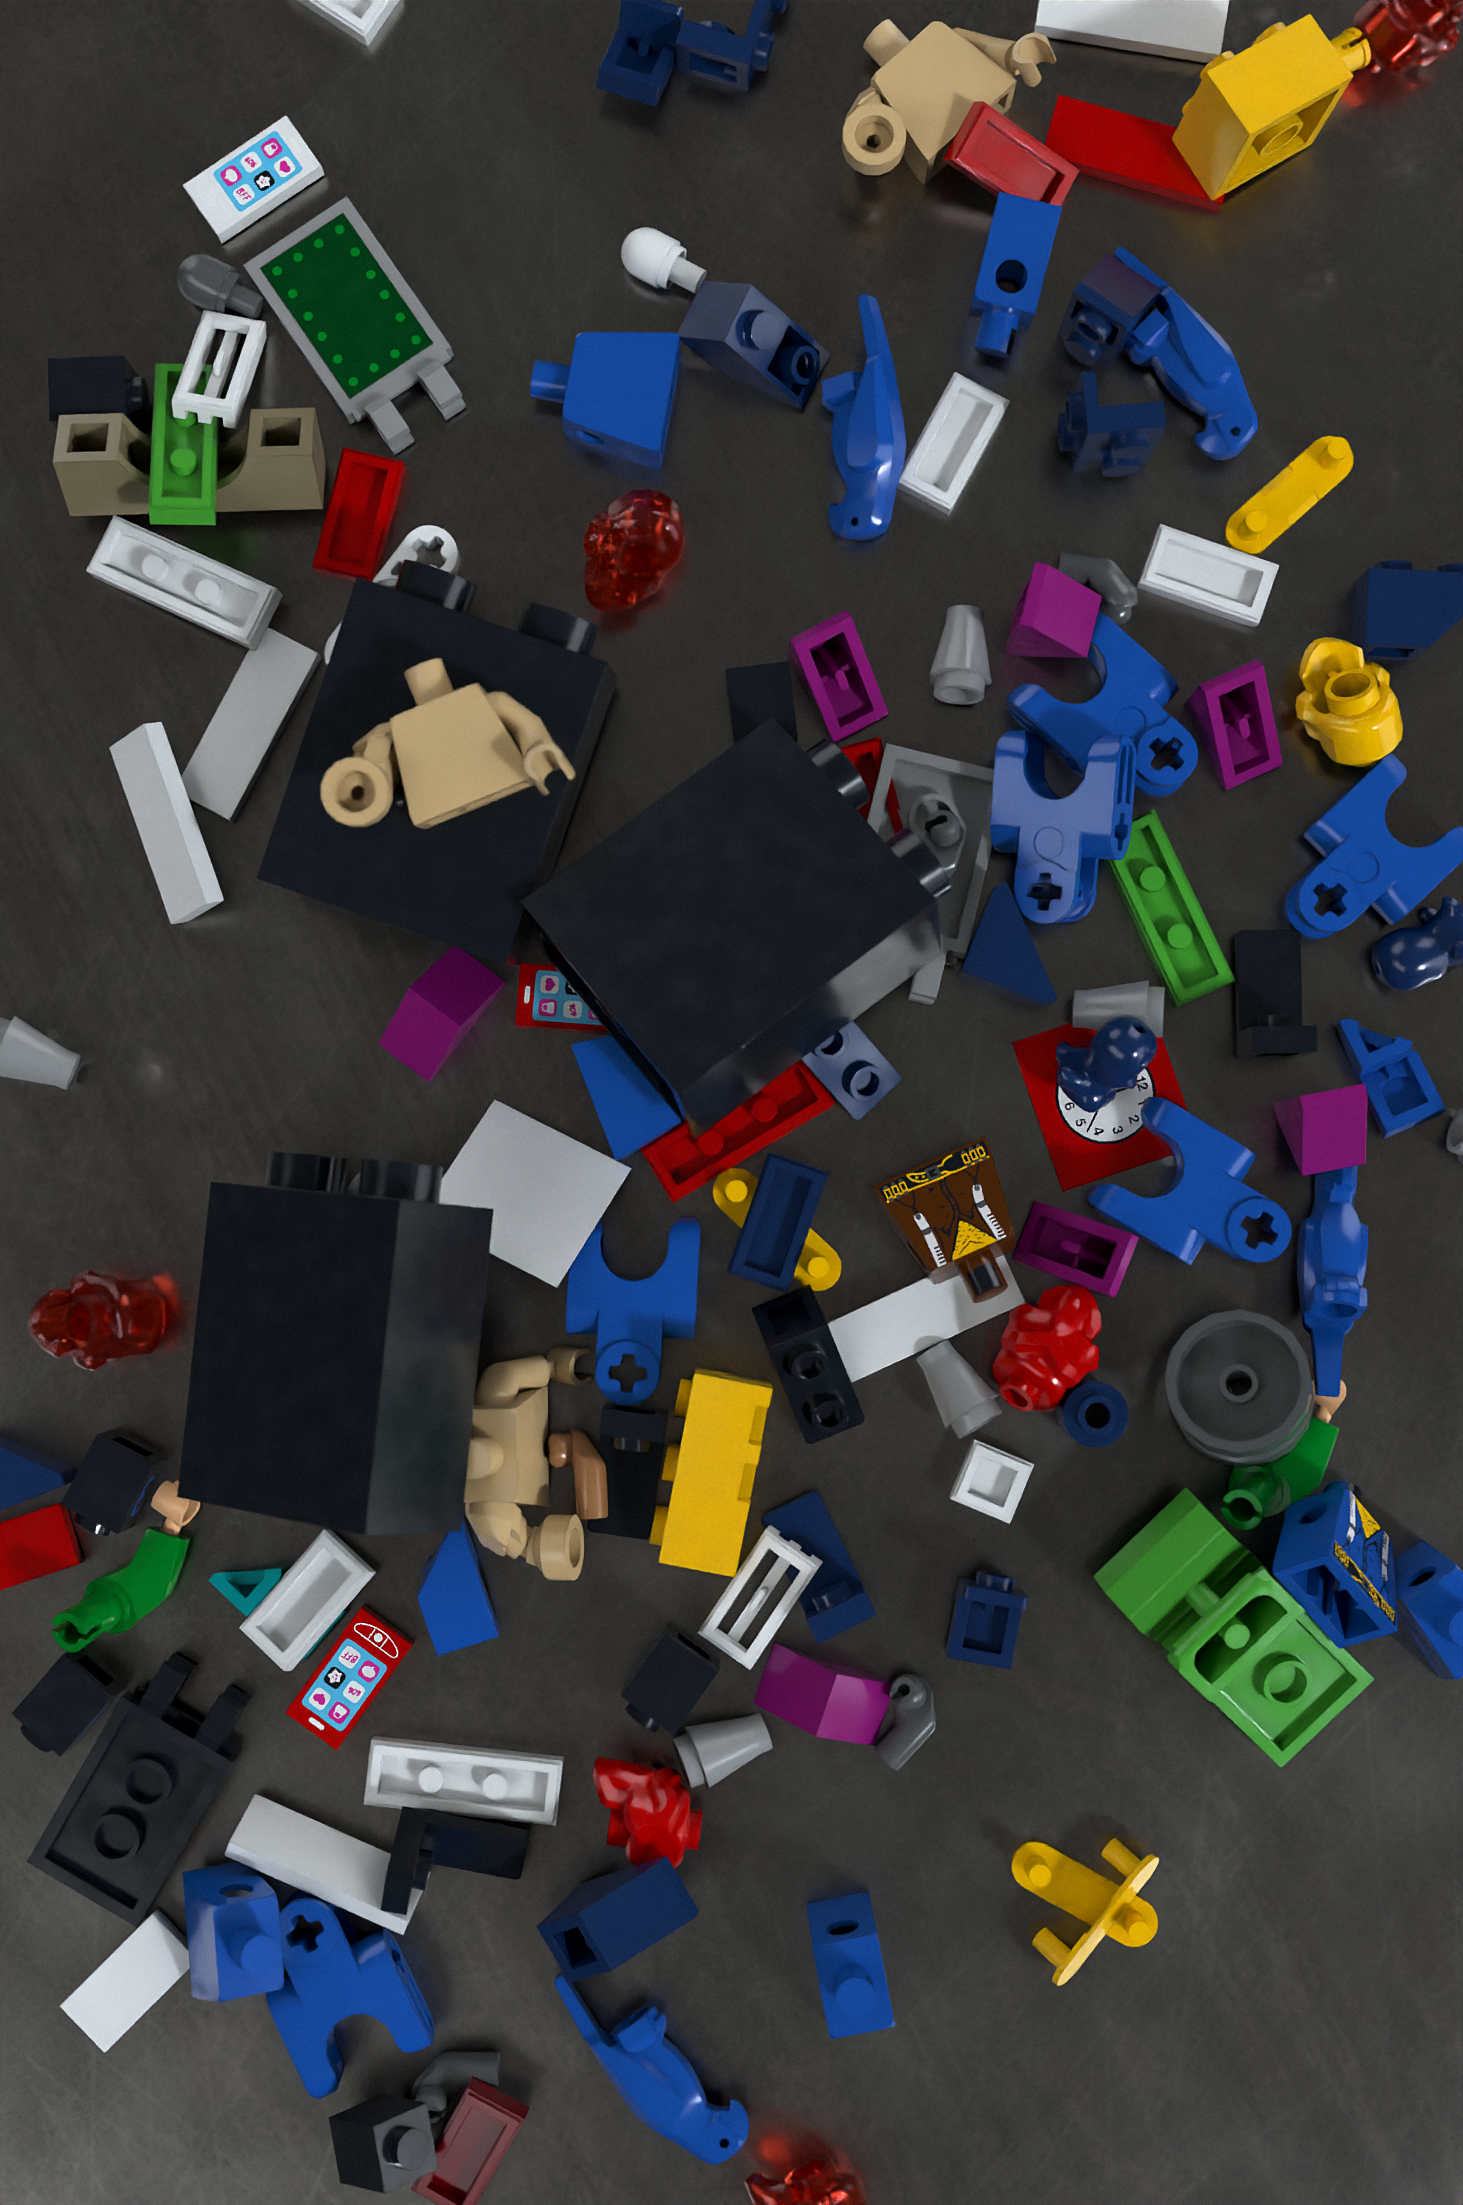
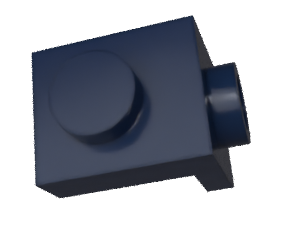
M621 0L618 28L599 66L596 88L622 96L628 100L656 107L677 62L676 40L684 19L683 8L661 0Z
M977 1571L976 1580L959 1577L945 1652L947 1658L1011 1670L1022 1610H1027L1029 1599L1022 1589L1014 1588L1015 1578L989 1571Z

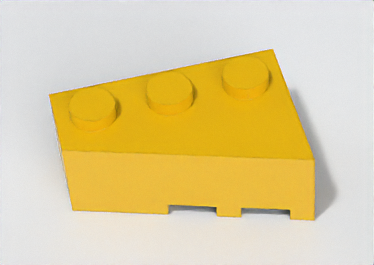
M696 1367L693 1381L681 1379L674 1417L686 1419L681 1444L668 1443L661 1479L674 1482L669 1507L656 1506L649 1544L662 1546L658 1563L730 1577L736 1576L753 1481L762 1446L761 1440L767 1408L770 1406L773 1391L771 1381Z

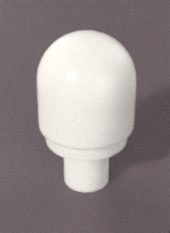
M638 228L632 231L623 242L621 258L627 271L655 288L662 287L668 290L675 283L696 294L706 278V270L685 260L687 250L680 246L679 241L654 228Z

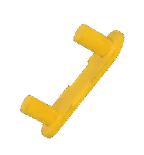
M1325 436L1317 439L1229 518L1225 527V538L1230 548L1249 555H1256L1262 552L1342 481L1353 466V453L1348 441L1342 437Z
M731 1168L717 1177L713 1186V1197L717 1206L742 1229L759 1180L745 1169ZM810 1228L793 1277L803 1286L810 1284L813 1291H822L832 1287L839 1279L842 1269L841 1260L836 1251Z
M1116 1838L1112 1839L1105 1846L1101 1856L1127 1878L1110 1899V1904L1072 1949L1067 1947L1046 1927L1032 1941V1946L1057 1968L1052 1977L1054 1984L1061 1986L1076 1973L1153 1874L1159 1862L1157 1856L1150 1854L1141 1861Z
M1026 1842L1015 1851L1012 1857L1011 1869L1013 1876L1023 1888L1091 1926L1110 1904V1899L1120 1888V1885L1044 1842ZM1136 1895L1106 1935L1129 1947L1143 1946L1150 1942L1157 1932V1914L1149 1902Z

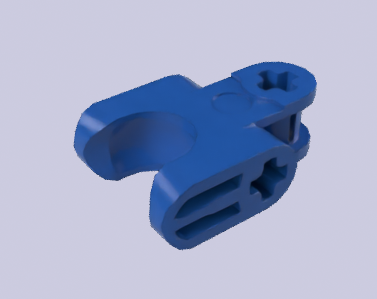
M1098 611L1087 658L1097 669L1100 679L1099 694L1087 702L1071 704L1057 700L1048 694L1043 687L1034 683L1023 684L1014 688L1006 697L1009 713L1026 731L1036 736L1049 752L1082 780L1085 777L1087 755L1091 746L1100 738L1110 734L1126 735L1136 748L1135 788L1147 796L1163 797L1171 795L1181 788L1185 780L1192 774L1197 765L1199 754L1196 740L1190 732L1173 716H1170L1162 709L1179 691V686L1172 675L1108 616ZM1165 749L1171 753L1173 759L1170 761L1169 766L1166 765L1158 771L1150 763L1155 755H1159Z
M1009 730L998 740L995 751L990 819L992 845L998 852L1018 853L1014 894L1015 902L1024 916L1030 921L1040 924L1078 921L1089 913L1095 903L1098 860L1119 861L1123 859L1127 852L1132 827L1137 764L1136 748L1126 735L1110 734L1100 738L1091 746L1087 755V768L1083 781L1070 796L1061 798L1053 792L1045 777V751L1043 744L1036 736L1026 730ZM1051 884L1062 887L1061 899L1050 896Z
M1394 754L1386 755L1373 765L1302 834L1323 856L1291 888L1285 899L1284 913L1286 921L1292 930L1299 931L1300 935L1304 938L1313 940L1327 938L1352 924L1369 906L1390 926H1393L1416 907L1463 861V826H1456L1446 834L1433 840L1429 846L1422 848H1411L1403 845L1388 831L1385 823V809L1388 798L1403 783L1407 776L1405 765ZM1325 893L1332 902L1326 908L1327 913L1320 916L1313 907L1319 900L1318 896Z
M1148 1097L1141 1108L1143 1125L1169 1145L1176 1161L1175 1177L1166 1191L1152 1198H1142L1115 1184L1094 1186L1087 1197V1201L1092 1209L1188 1266L1192 1265L1206 1241L1229 1256L1245 1262H1268L1279 1257L1288 1247L1292 1236L1291 1222L1288 1215L1276 1202L1242 1183L1257 1156L1245 1146L1164 1098ZM1261 1216L1263 1219L1260 1222L1259 1228L1267 1234L1263 1242L1251 1241L1248 1244L1244 1243L1248 1232L1241 1227L1242 1220L1257 1219Z
M682 1216L672 1225L669 1233L666 1260L660 1269L649 1278L641 1281H630L617 1276L612 1271L604 1257V1232L600 1221H598L568 1269L566 1333L597 1335L596 1382L602 1394L613 1403L624 1406L635 1405L652 1395L659 1385L662 1374L663 1339L695 1340L701 1231L697 1216ZM625 1354L635 1355L636 1366L644 1367L647 1371L646 1379L642 1378L635 1381L633 1390L623 1389L622 1379L612 1377L611 1374L612 1366L622 1364Z
M300 1889L292 1892L279 1913L282 1960L288 1975L284 1976L282 1989L266 1992V2000L275 2025L310 2096L321 2099L337 2091L344 2069L343 2057L334 2036L335 2024L338 2021L353 2014H366L374 2017L386 2025L394 2038L395 2044L403 2052L416 2053L433 2044L434 2020L401 1948L388 1928H383L360 1939L347 1910ZM302 1914L308 1923L317 1920L321 1922L322 1926L318 1934H316L311 1926L302 1929L297 1923Z

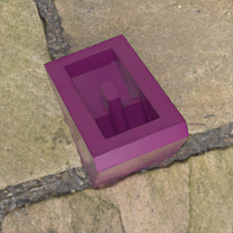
M1035 561L1019 595L1005 653L1015 656L1087 658L1102 596L1050 565Z
M847 610L789 639L787 660L833 743L889 714L853 619Z
M1259 659L1199 685L1185 701L1184 706L1216 775L1226 790L1283 765L1264 665Z
M452 946L408 988L378 1044L430 1083L506 982L466 951Z
M1365 1083L1302 1095L1273 1103L1276 1118L1302 1176L1365 1164L1368 1101Z
M1035 1201L1012 1260L1071 1284L1085 1287L1087 1290L1101 1296L1116 1298L1139 1237Z
M774 1641L753 1704L815 1737L875 1746L890 1702L889 1690L892 1681Z

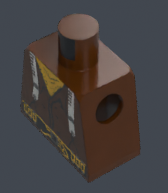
M985 1136L873 1186L881 1212L934 1285L960 1275L973 1303L987 1301L1008 1288L996 1258L1016 1248L1015 1233L990 1145Z

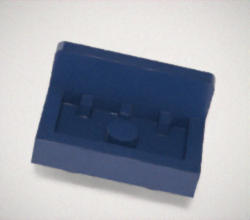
M1095 370L1081 371L1074 391L1066 393L1065 413H1059L1057 419L1059 449L1061 452L1070 451L1072 472L1101 469L1102 475L1109 477L1133 474L1139 471L1140 466L1146 465L1166 428L1164 401L1099 407Z

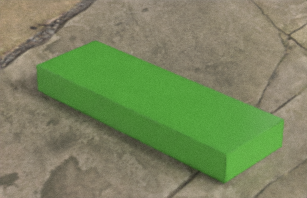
M156 363L148 502L150 524L216 525L220 417L214 416L211 424L198 422V414L190 411L186 419L173 417L171 401L184 364ZM205 364L195 394L204 395L213 365Z
M1150 810L1133 818L1130 843L1123 859L1119 861H1104L1175 1009L1235 981L1155 810Z

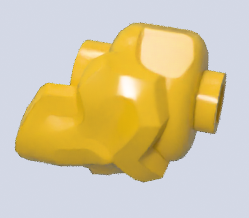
M1333 637L1315 639L1305 650L1300 664L1299 677L1305 690L1296 698L1297 718L1303 721L1308 735L1319 740L1323 750L1335 762L1357 767L1373 765L1391 753L1402 739L1403 724L1398 699L1389 687L1390 674L1381 665L1370 660L1364 661L1362 648L1346 640Z

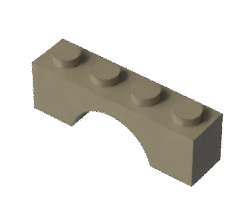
M315 407L251 409L242 430L233 438L219 444L216 512L323 509L326 459ZM124 413L59 415L53 465L70 516L149 514L152 437L140 431Z

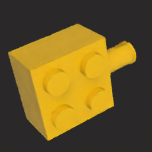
M1308 14L1287 27L1283 22L1270 26L1254 40L1251 47L1237 55H1234L1232 51H1226L1215 57L1203 68L1199 75L1202 81L1194 96L1183 106L1181 110L1183 117L1172 137V141L1212 201L1313 143L1352 80V72L1366 67L1370 62L1371 50L1367 39L1350 48L1349 44L1362 35L1359 29L1349 27L1337 37L1328 40L1312 15Z

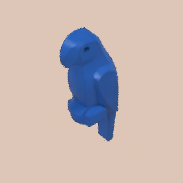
M1119 247L1114 252V257L1161 289L1154 303L1157 309L1131 333L1123 349L1129 354V359L1133 363L1143 367L1153 366L1161 383L1177 401L1191 411L1205 417L1203 433H1197L1194 439L1196 446L1204 455L1214 460H1227L1236 457L1256 435L1258 421L1257 414L1247 394L1239 366L1229 345L1169 284L1124 247Z
M862 294L858 297L867 354L864 372L849 371L821 381L823 405L827 410L834 412L832 447L841 476L848 487L843 500L839 504L831 503L829 505V523L834 532L839 536L857 541L872 539L887 531L904 466L907 445L895 368L877 299L867 294Z
M1358 1165L1315 1174V1201L1311 1216L1303 1219L1298 1234L1297 1279L1302 1326L1310 1334L1315 1395L1338 1398L1340 1394L1344 1335L1352 1329L1354 1319H1359L1367 1308V1289L1363 1288L1362 1284L1367 1262L1368 1226L1359 1221L1353 1205L1357 1186Z
M561 1972L556 1975L554 1985L583 2038L619 2094L639 2120L655 2132L680 2145L701 2161L712 2165H717L729 2159L741 2150L749 2131L747 2110L735 2097L730 2098L729 2105L717 2106L707 2102L702 2085L690 2062L673 2043L664 2037L667 2023L666 2016L662 2011H658L654 2004H646L621 2021L609 2034L599 2026L572 1982L569 1983L565 1974Z

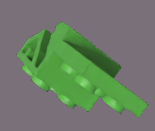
M1187 1487L1093 1576L1108 1597L1141 1633L1152 1638L1155 1642H1159L1170 1652L1166 1657L1175 1669L1209 1702L1212 1701L1280 1768L1375 1680L1345 1648L1338 1649L1267 1567Z

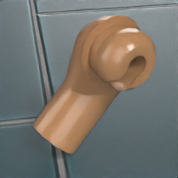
M569 1429L568 1434H551L547 1442L548 1460L556 1468L571 1465L575 1478L576 1515L579 1519L608 1517L606 1465L584 1432L576 1429Z

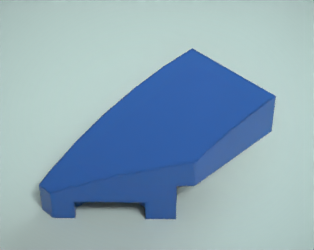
M1350 1018L1338 1022L1337 1030L1358 1085L1365 1083L1368 1096L1367 1105L1383 1139L1443 1114L1446 1107L1418 1052L1410 1050L1413 1041L1399 1036L1392 1039L1359 1027V1022Z
M463 1516L461 1531L446 1532L433 1556L428 1557L422 1568L421 1584L417 1589V1598L437 1656L499 1637L498 1622L479 1572L478 1556Z

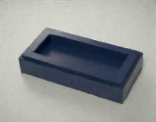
M768 1152L727 1273L787 1293L829 1173Z

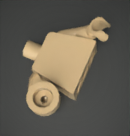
M890 19L881 22L869 34L863 45V49L881 68L872 77L870 87L858 95L845 117L846 122L842 133V152L846 162L855 171L862 174L881 175L891 171L903 156L918 180L925 185L948 164L943 158L974 101H984L1003 115L1011 107L1017 82L1012 75L1021 74L1024 83L1029 87H1035L1040 83L1042 77L1036 64L1040 62L1055 64L1057 61L1047 37L1042 33L1033 32L1024 35L1018 41H1013L958 27L951 29L941 21H933L910 41Z
M437 658L420 663L404 672L417 707L390 718V722L377 725L352 747L354 751L352 758H345L334 763L325 773L321 783V800L326 811L336 821L352 827H367L379 822L388 812L393 800V793L402 776L411 820L414 826L425 830L533 785L536 786L542 795H547L549 791L544 785V779L548 773L555 769H562L568 779L571 780L574 778L575 772L561 750L555 746L540 717L505 692L494 691L487 693L478 683L454 691L442 660Z
M568 1345L553 1347L549 1351L546 1360L542 1355L494 1363L483 1371L475 1388L464 1497L465 1515L484 1547L489 1548L500 1556L507 1554L513 1559L520 1555L526 1559V1563L538 1567L546 1579L561 1581L576 1580L582 1569L584 1534L579 1517L577 1515L551 1514L545 1518L539 1527L534 1526L532 1528L527 1525L526 1518L521 1515L519 1507L550 1506V1473L547 1445L549 1438V1379L557 1383L574 1386H586L593 1379L591 1374L574 1372V1364L577 1358L581 1355H589L591 1351L587 1348Z

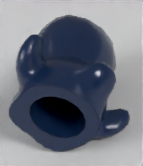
M1443 897L1438 911L1429 907H1421L1419 915L1424 925L1400 928L1381 937L1373 947L1372 964L1377 978L1390 989L1407 992L1443 978L1448 966L1459 964L1463 967V905L1460 901L1452 897Z
M1120 1016L1107 1021L1093 1036L1088 1047H1074L1066 1041L1061 1042L1056 1048V1060L1058 1063L1056 1079L1058 1085L1066 1096L1082 1110L1088 1113L1097 1112L1100 1108L1105 1107L1114 1100L1116 1090L1121 1088L1133 1089L1137 1085L1138 1074L1151 1063L1156 1055V1036L1151 1028L1139 1018Z

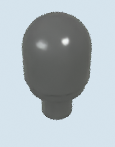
M194 254L187 257L178 268L177 285L181 294L189 302L212 312L229 314L233 309L254 320L259 316L265 297L242 286L243 275L237 273L236 268L207 254Z

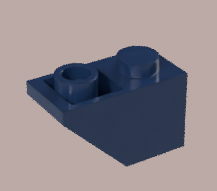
M1108 253L1080 281L1073 291L1057 336L1065 341V348L1074 358L1090 366L1097 363L1109 371L1124 350V345L1131 333L1151 312L1161 289Z
M703 281L677 333L680 334L681 342L716 371L790 406L804 409L831 354L752 284Z
M1385 560L1375 563L1374 568H1368L1354 583L1351 643L1362 648L1363 656L1367 659L1414 661L1463 617V563L1444 564L1437 567V571L1413 570V564L1403 560Z
M663 1856L581 1883L536 1927L569 1983L614 1970L693 1920L700 1911L668 1857Z

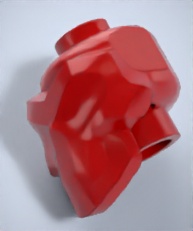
M1072 1284L1053 1287L1043 1292L1036 1306L1024 1303L1009 1313V1323L1001 1337L1002 1350L993 1364L992 1374L997 1385L1000 1387V1395L1013 1408L1023 1412L1031 1410L1039 1412L1056 1411L1068 1390L1077 1385L1085 1375L1097 1370L1099 1350L1092 1341L1101 1332V1315L1095 1298L1085 1287Z
M600 1756L596 1758L592 1769L595 1789L600 1803L605 1807L611 1808L606 1845L626 1848L627 1859L634 1865L667 1856L674 1869L682 1862L685 1849L698 1850L703 1811L690 1809L691 1797L687 1788L681 1784L680 1772L672 1767L657 1769L639 1761L629 1763L620 1759Z

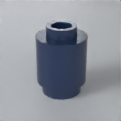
M1081 1379L1077 1385L1068 1390L1056 1409V1418L1064 1433L1080 1444L1094 1448L1108 1446L1118 1440L1126 1429L1129 1417L1126 1401L1120 1392L1114 1387L1094 1379ZM1093 1403H1102L1104 1405L1102 1420L1095 1427L1089 1426L1085 1421L1087 1407Z

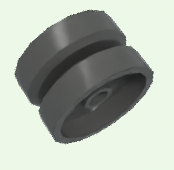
M1240 1309L1214 1313L1187 1328L1171 1350L1164 1376L1169 1407L1191 1446L1212 1461L1238 1468L1270 1464L1292 1451L1309 1429L1315 1405V1396L1307 1355L1293 1333L1271 1317ZM1238 1381H1244L1245 1386L1250 1390L1245 1395L1235 1396L1230 1385Z

